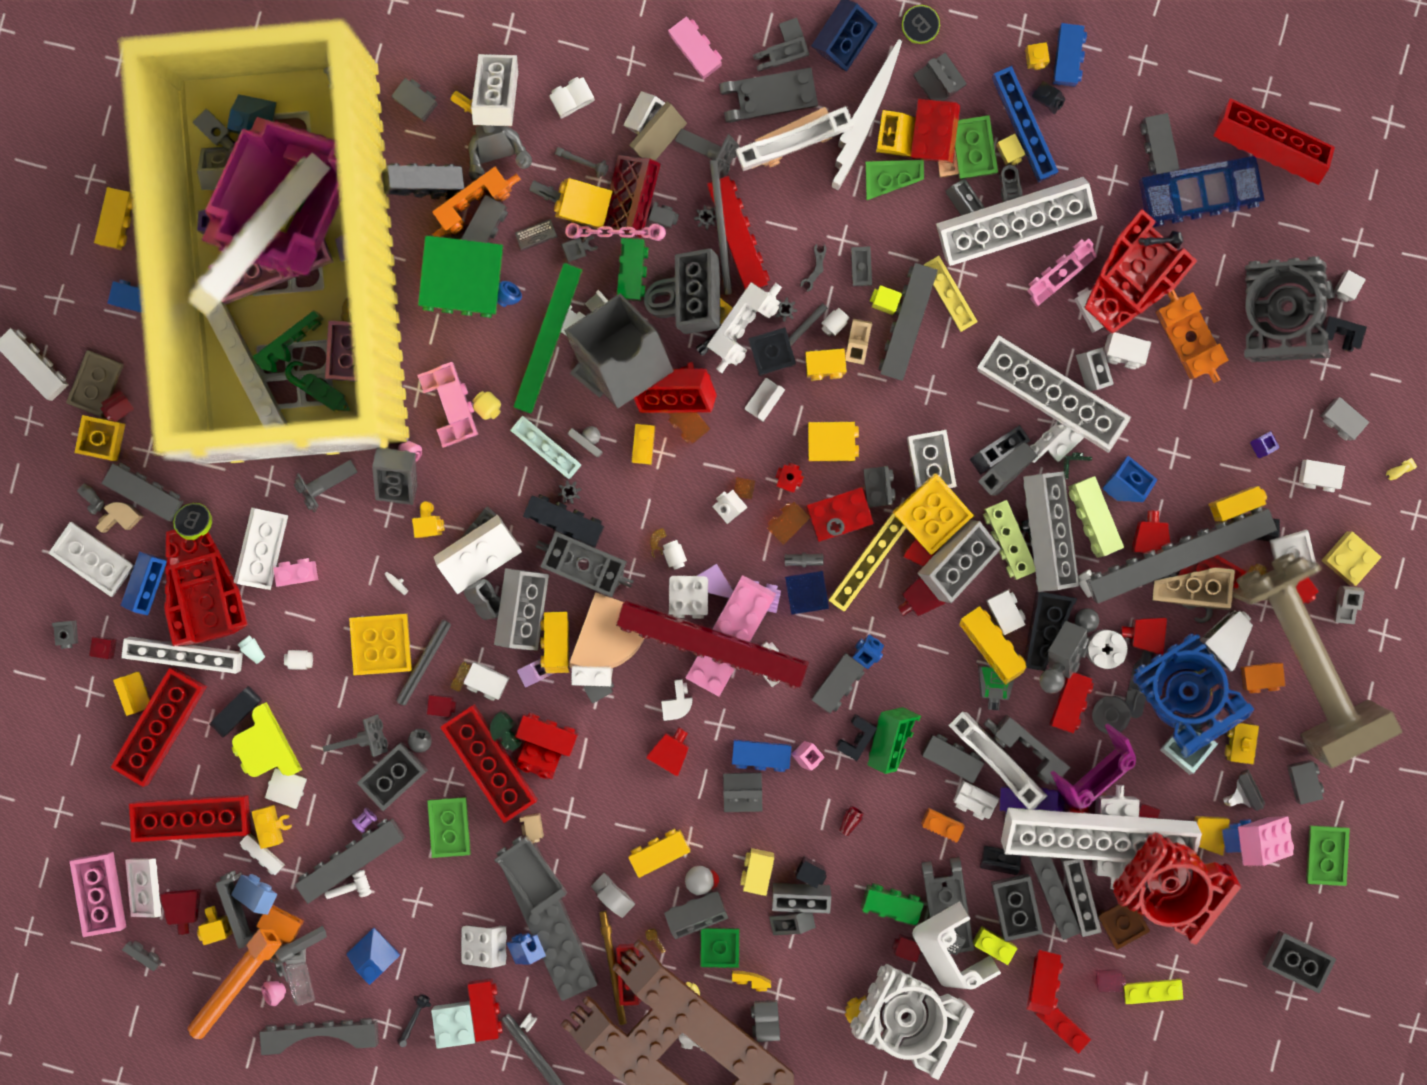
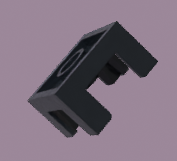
M1328 316L1325 318L1321 328L1328 333L1329 341L1333 340L1335 333L1345 336L1342 349L1353 352L1354 348L1361 349L1367 326Z
M785 327L748 338L759 377L780 369L796 366Z
M855 714L851 722L855 727L862 730V733H858L853 741L855 743L854 746L840 739L836 747L840 752L858 761L877 728L874 724Z

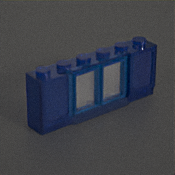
M1255 156L1142 177L1139 180L1144 211L1156 221L1153 227L1164 226V222L1172 221V224L1184 222L1183 218L1191 217V220L1201 219L1204 214H1210V217L1221 215V211L1225 210L1233 213L1240 211V207L1247 206L1248 209L1259 207V204L1265 201L1259 167Z

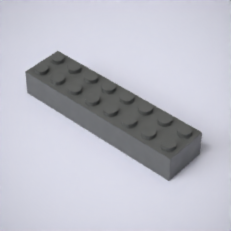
M536 842L533 843L534 846H535V847L537 848V850L539 851V848H538ZM504 872L531 934L538 936L546 955L543 957L544 963L561 1000L564 1001L597 986L598 979L562 899L534 917L530 912V907Z

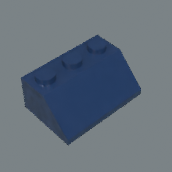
M841 0L811 47L822 57L847 72L878 23L858 3L850 0Z

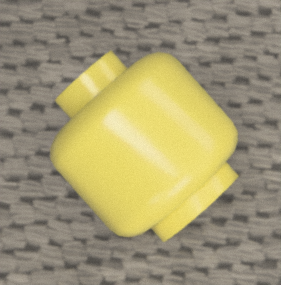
M482 391L472 401L474 403V411L484 420L495 419L501 412L499 410L501 402L491 392Z

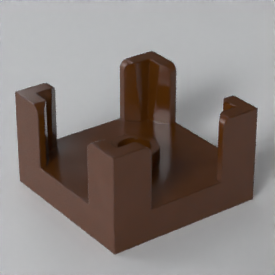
M1118 903L1107 910L1101 909L1097 911L1098 920L1103 925L1109 940L1116 950L1150 932L1142 915L1138 914L1137 910H1129L1127 906L1124 907Z

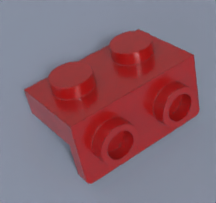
M525 741L517 767L523 772H532L542 779L552 780L562 754Z

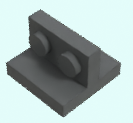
M946 53L936 59L932 58L925 67L913 75L930 100L945 101L967 85Z
M762 772L723 773L724 812L762 811Z

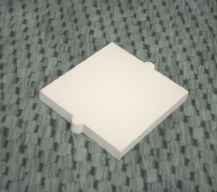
M275 768L271 781L268 782L269 787L265 798L297 809L300 798L304 795L303 789L307 779L295 774L292 776L283 775L278 768Z

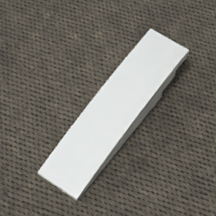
M901 40L897 41L851 119L853 123L852 129L845 131L839 140L838 146L843 150L835 164V167L840 169L832 183V187L836 190H839L873 124L894 69L902 43Z

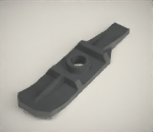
M1147 650L1142 651L1141 658L1134 664L1125 699L1131 711V717L1136 719L1143 715L1146 696L1140 692L1139 686L1133 682V677L1138 667L1144 664L1148 666L1151 663L1152 652Z

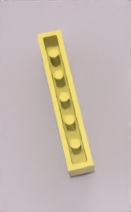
M891 513L828 599L845 612L906 529L893 513Z

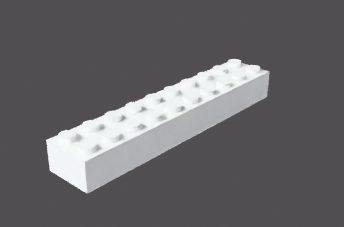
M313 153L308 158L303 156L190 291L193 295L188 301L208 316L330 168Z
M1008 808L1001 843L1005 854L1131 862L1150 834L1157 832L1161 834L1162 838L1167 837L1172 843L1177 842L1186 845L1197 853L1202 833L1196 821Z

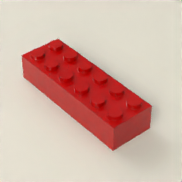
M1231 98L1220 114L1213 135L1222 142H1227L1239 150L1251 153L1257 158L1264 159L1274 166H1279L1289 173L1296 174L1308 182L1317 185L1320 184L1328 172L1335 149L1334 146Z
M176 667L169 668L110 768L142 787L149 785L207 686Z
M475 704L440 727L503 823H506L537 802V797Z
M249 795L134 801L129 804L131 842L246 836L251 833Z

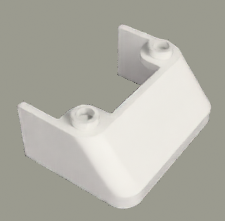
M960 901L917 925L913 930V937L942 986L974 989L1001 974L991 955L962 972L957 968L947 947L956 941L957 935L954 928L970 919Z

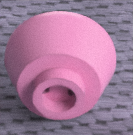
M411 441L402 442L398 446L399 451L414 452L416 462L422 455V447Z
M266 981L261 987L262 995L270 1006H276L286 993L285 986L278 981Z

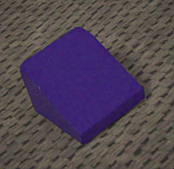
M1271 431L1250 442L1258 458L1267 456L1280 448Z

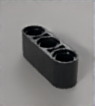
M247 686L209 725L224 738L262 699L250 686Z

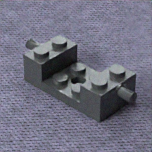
M557 531L549 545L540 540L537 542L540 545H536L535 548L546 552L541 567L610 597H613L616 588L620 584L632 587L631 584H633L634 580L623 577L628 561L598 550ZM581 559L589 561L588 569L582 570L579 568L578 563Z
M1005 715L998 725L989 718L985 721L984 725L995 735L993 739L1001 746L1005 747L1007 745L1011 748L1018 739L1028 748L1030 746L1034 748L1032 752L1043 760L1036 768L1039 772L1037 776L1048 785L1050 782L1056 785L1051 775L1052 771H1055L1062 777L1070 768L1009 716Z

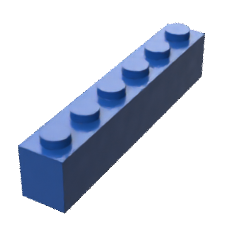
M1012 66L994 73L992 76L993 83L1037 182L1039 183L1055 176L1058 173V169Z

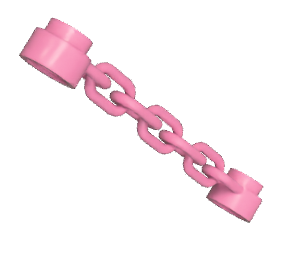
M570 223L567 225L565 233L572 239L588 237L591 234H597L599 237H611L613 234H619L623 238L641 235L643 238L659 241L664 238L665 229L661 225L652 224L650 227H644L642 230H635L633 227H621L619 230H613L611 227H599L597 230H591L588 226ZM582 229H588V230H585V232L588 233V234H583V230H582ZM602 230H607L609 234H602ZM622 230H630L629 233L631 235H623L625 231Z

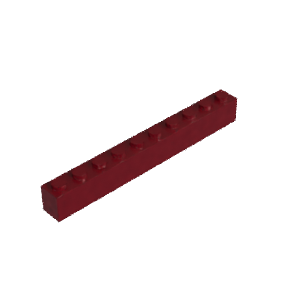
M625 601L622 604L616 624L624 632L631 633L633 631L639 633V636L642 638L650 639L651 637L657 639V642L660 644L668 645L669 643L675 645V648L678 650L693 651V654L698 657L708 656L716 663L722 664L725 662L731 664L730 667L741 670L743 668L749 670V673L752 675L760 676L761 674L767 676V679L770 681L785 682V685L791 688L802 686L809 665L808 661L629 601Z

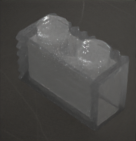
M304 962L285 965L293 1002L297 1006L313 1002L316 999L314 997L315 994H313V987L311 986L308 965Z

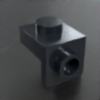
M1044 81L1032 95L1035 101L1049 108L1053 114H1056L1063 107L1066 100L1060 90Z

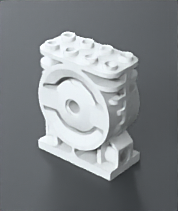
M885 964L879 968L875 983L870 985L867 1000L861 1002L858 1017H854L850 1024L852 1033L857 1039H862L867 1044L883 1049L897 1058L912 1060L916 1068L929 1073L931 1077L939 1080L974 1010L966 1001L960 998L957 999L949 994L939 997L930 986L903 973L899 969L893 968L889 964ZM924 997H925V1002H926L927 1008H928V1018H927V1021H926V1015H927V1014H926V1009H925L924 1004L922 1003V1000H923ZM885 1002L886 1005L884 1007L882 1016L886 1029L883 1035L880 1036V1033L883 1030L880 1021V1011L883 1003ZM904 1012H909L907 1018L901 1019V1015Z

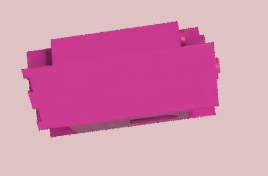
M257 117L250 131L242 129L205 210L211 220L202 241L218 246V250L224 252L303 156L308 158L313 153L330 169L309 193L301 212L296 213L287 233L278 231L252 262L278 271L282 278H286L287 274L291 277H297L299 274L308 275L342 199L337 140L326 138L321 134L309 133L305 129L291 127L286 123L272 122Z

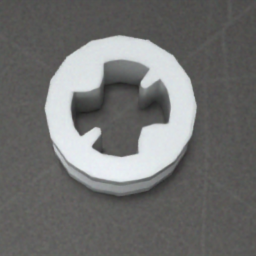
M531 1013L526 1016L520 1025L521 1028L524 1027L526 1029V1032L531 1029L537 1020V1017L533 1018Z

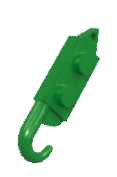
M293 361L287 365L285 376L290 383L334 412L336 410L350 411L345 395L314 374H306L301 379H298L291 373L294 366H303L302 362Z

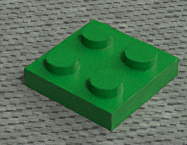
M740 928L701 929V967L739 968Z

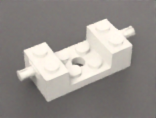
M750 283L707 345L709 349L722 357V361L716 368L719 372L723 373L730 363L737 366L738 363L743 361L747 349L736 341L743 336L746 326L754 320L757 311L768 318L778 311L780 302L776 300V295L782 288L780 285L775 283L770 292L766 293L761 288Z
M1116 785V796L1100 795L1096 798L1095 814L1139 817V800L1134 796H1123L1124 785ZM1093 860L1092 872L1097 876L1111 877L1110 889H1113L1114 881L1120 877L1125 866L1130 864V862Z

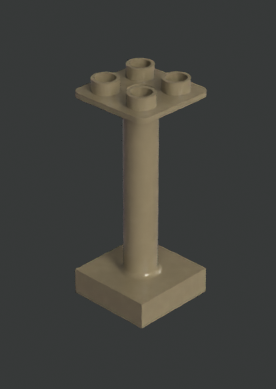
M1288 553L1271 562L1274 570L1262 576L1256 570L1237 579L1239 588L1235 589L1232 593L1235 598L1248 604L1269 600L1327 718V721L1300 734L1311 756L1330 768H1334L1402 733L1392 711L1370 700H1366L1354 707L1295 588L1300 580L1321 569L1318 563L1306 560L1303 556L1295 558L1293 553Z

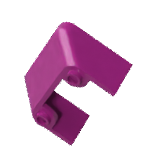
M1108 723L1105 727L1115 750L1072 786L1055 771L1051 772L1064 802L1072 808H1085L1089 806L1135 765L1136 756L1128 738Z

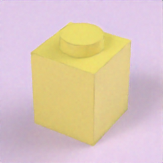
M1016 134L996 144L1006 166L1009 164L1015 166L1022 162L1021 158L1025 156V152Z

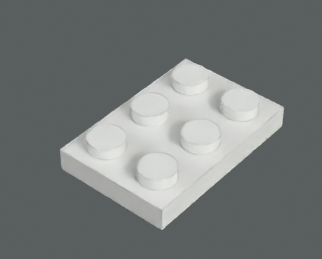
M156 859L125 860L131 917L161 916Z

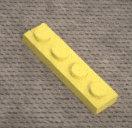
M940 256L925 263L924 266L938 270L933 286L959 331L962 332L976 324L978 321Z

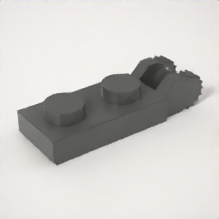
M804 36L769 47L767 50L754 54L753 58L754 60H759L769 55V62L757 66V70L762 71L807 57L809 52Z

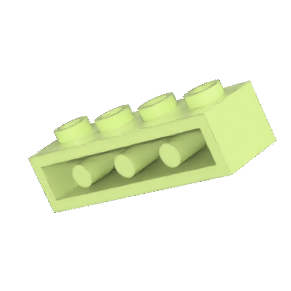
M1090 477L1068 486L1069 496L1075 503L1077 516L1082 520L1084 533L1089 537L1091 550L1096 557H1103L1124 548L1096 477Z
M1004 500L984 509V520L993 529L990 533L995 542L998 541L1001 548L999 554L1002 560L1006 559L1008 564L1006 570L1009 577L1017 580L1036 572L1034 561L1008 501Z

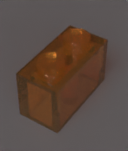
M697 412L668 414L671 417L668 421L675 429L677 427L681 429L683 433L680 435L687 444L690 441L694 444L711 430Z
M788 502L781 509L783 513L778 518L774 516L767 523L769 525L767 529L783 545L811 518L795 502L792 504Z

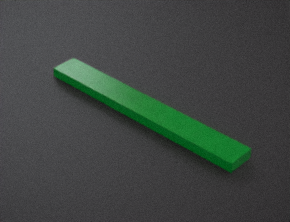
M563 263L514 407L530 414L533 413L583 269Z

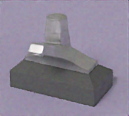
M1249 769L1241 772L1237 780L1235 793L1223 798L1224 803L1229 807L1243 803L1249 808L1252 807L1255 811L1263 809L1265 801Z

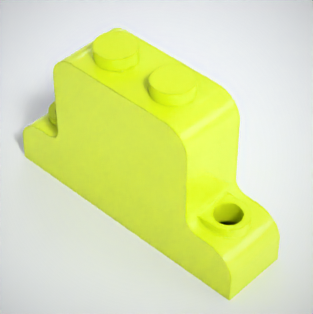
M267 702L256 707L251 715L255 725L236 735L232 740V751L236 757L239 756L241 759V767L244 773L257 777L274 767H278L280 772L286 776H292L301 771L302 768Z

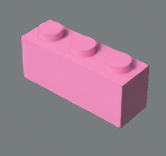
M686 16L669 29L668 33L704 80L722 66L720 61L722 57L716 49L713 51L709 47L710 41L704 34L700 35L697 31L699 27L693 19L689 20Z

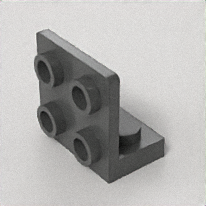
M888 466L863 469L868 507L891 505L892 501L895 500V490L891 489L890 482L893 481L892 469L889 470Z

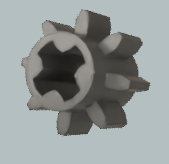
M704 205V210H696L699 217H694V220L700 222L698 228L703 225L708 230L709 225L716 226L713 219H716V215L712 214L714 208L708 210L706 205ZM705 213L711 217L708 219V222H704V219H701Z
M787 297L785 302L778 300L780 304L776 318L783 317V322L786 321L787 317L793 320L791 314L792 312H797V309L792 307L795 301L790 304ZM781 306H789V314H787L786 312L782 314Z
M566 480V486L559 485L562 493H559L558 496L563 495L565 497L563 499L564 503L567 499H570V502L574 504L573 499L575 497L580 499V496L577 494L582 489L575 487L577 482L570 485L569 481ZM573 487L575 494L567 497L566 488L570 489Z

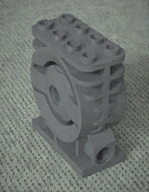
M1308 257V260L1300 261L1299 258H1290L1288 262H1280V260L1274 259L1262 264L1260 261H1250L1249 265L1245 266V271L1247 272V277H1245V282L1247 283V289H1245V294H1247L1246 313L1253 327L1246 335V350H1244V357L1251 362L1330 358L1328 333L1321 328L1327 314V264L1320 260V257ZM1294 283L1305 287L1310 294H1316V297H1308L1302 289L1292 285L1282 286L1275 291L1273 290L1280 285ZM1271 293L1268 300L1259 301V298L1268 297V295ZM1287 303H1292V309L1285 312L1284 306ZM1313 315L1312 319L1303 328L1294 332H1281L1271 327L1267 321L1259 322L1258 320L1269 318L1274 325L1281 329H1294L1303 325L1309 316ZM1268 339L1282 345L1279 348H1268ZM1306 341V346H1305V347H1304V346L1292 347V345H1294V344H1299V343H1302V342Z

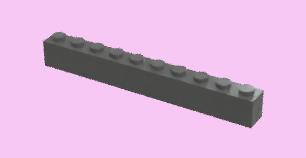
M1262 506L1250 510L1251 513L1244 515L1243 513L1233 517L1232 521L1218 522L1215 524V528L1210 530L1208 528L1197 531L1198 535L1193 537L1190 535L1184 536L1176 544L1172 542L1161 546L1162 549L1159 551L1150 550L1144 553V557L1128 559L1126 564L1119 566V564L1111 566L1105 573L1097 572L1090 575V579L1086 580L1094 602L1101 603L1276 531L1277 528L1270 510L1262 508Z

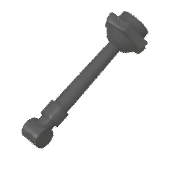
M557 147L554 153L559 157L563 156L565 159L594 168L597 178L605 176L609 168L606 165V160L594 164L571 154V152L564 151L560 147Z

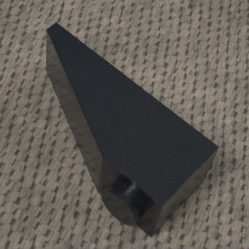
M1019 425L970 458V461L981 475L1003 460L1024 442L1028 443L1031 440Z

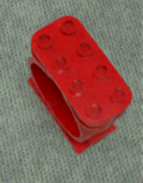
M1157 832L1147 837L1145 844L1136 852L1133 860L1125 866L1123 873L1113 883L1114 894L1119 905L1127 906L1131 911L1137 910L1138 914L1145 915L1155 924L1174 927L1175 931L1187 936L1189 941L1197 945L1241 888L1230 865L1226 863L1220 865L1216 862L1204 864L1193 849L1177 842L1172 843L1169 838H1162L1161 834ZM1189 869H1192V878Z

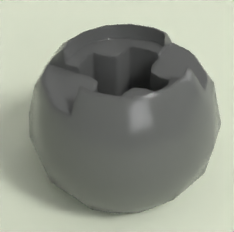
M415 729L408 737L409 747L417 753L425 752L432 744V737L425 729Z

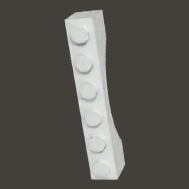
M844 107L789 132L736 149V154L743 171L848 131L852 129L853 123L847 108Z
M961 712L949 725L963 741L973 748L1000 775L1028 809H1035L1047 797L1040 787L967 712Z

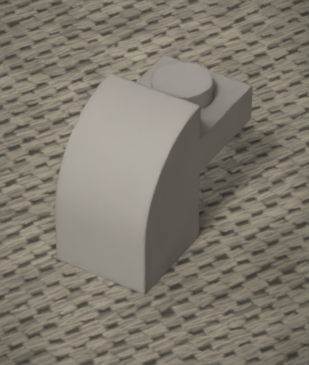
M1339 587L1335 599L1337 601L1334 616L1335 622L1355 624L1357 610L1362 609L1365 592L1362 588Z
M605 873L591 886L597 893V897L611 911L622 918L635 905L627 893L618 888Z

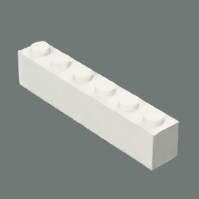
M136 637L125 638L122 658L235 674L241 671L243 653L240 651L196 645L173 646L172 642Z

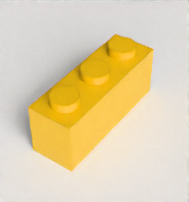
M107 187L94 241L95 244L122 250V246H125L127 240L125 235L126 228H129L131 223L130 211L135 206L134 194Z
M545 612L544 619L541 621V631H544V637H541V649H544V656H541V667L545 668L546 673H569L568 613Z
M672 829L665 833L666 837L660 840L656 837L648 842V846L644 848L638 846L631 850L632 854L628 858L638 878L690 852L691 849L681 830L676 831Z

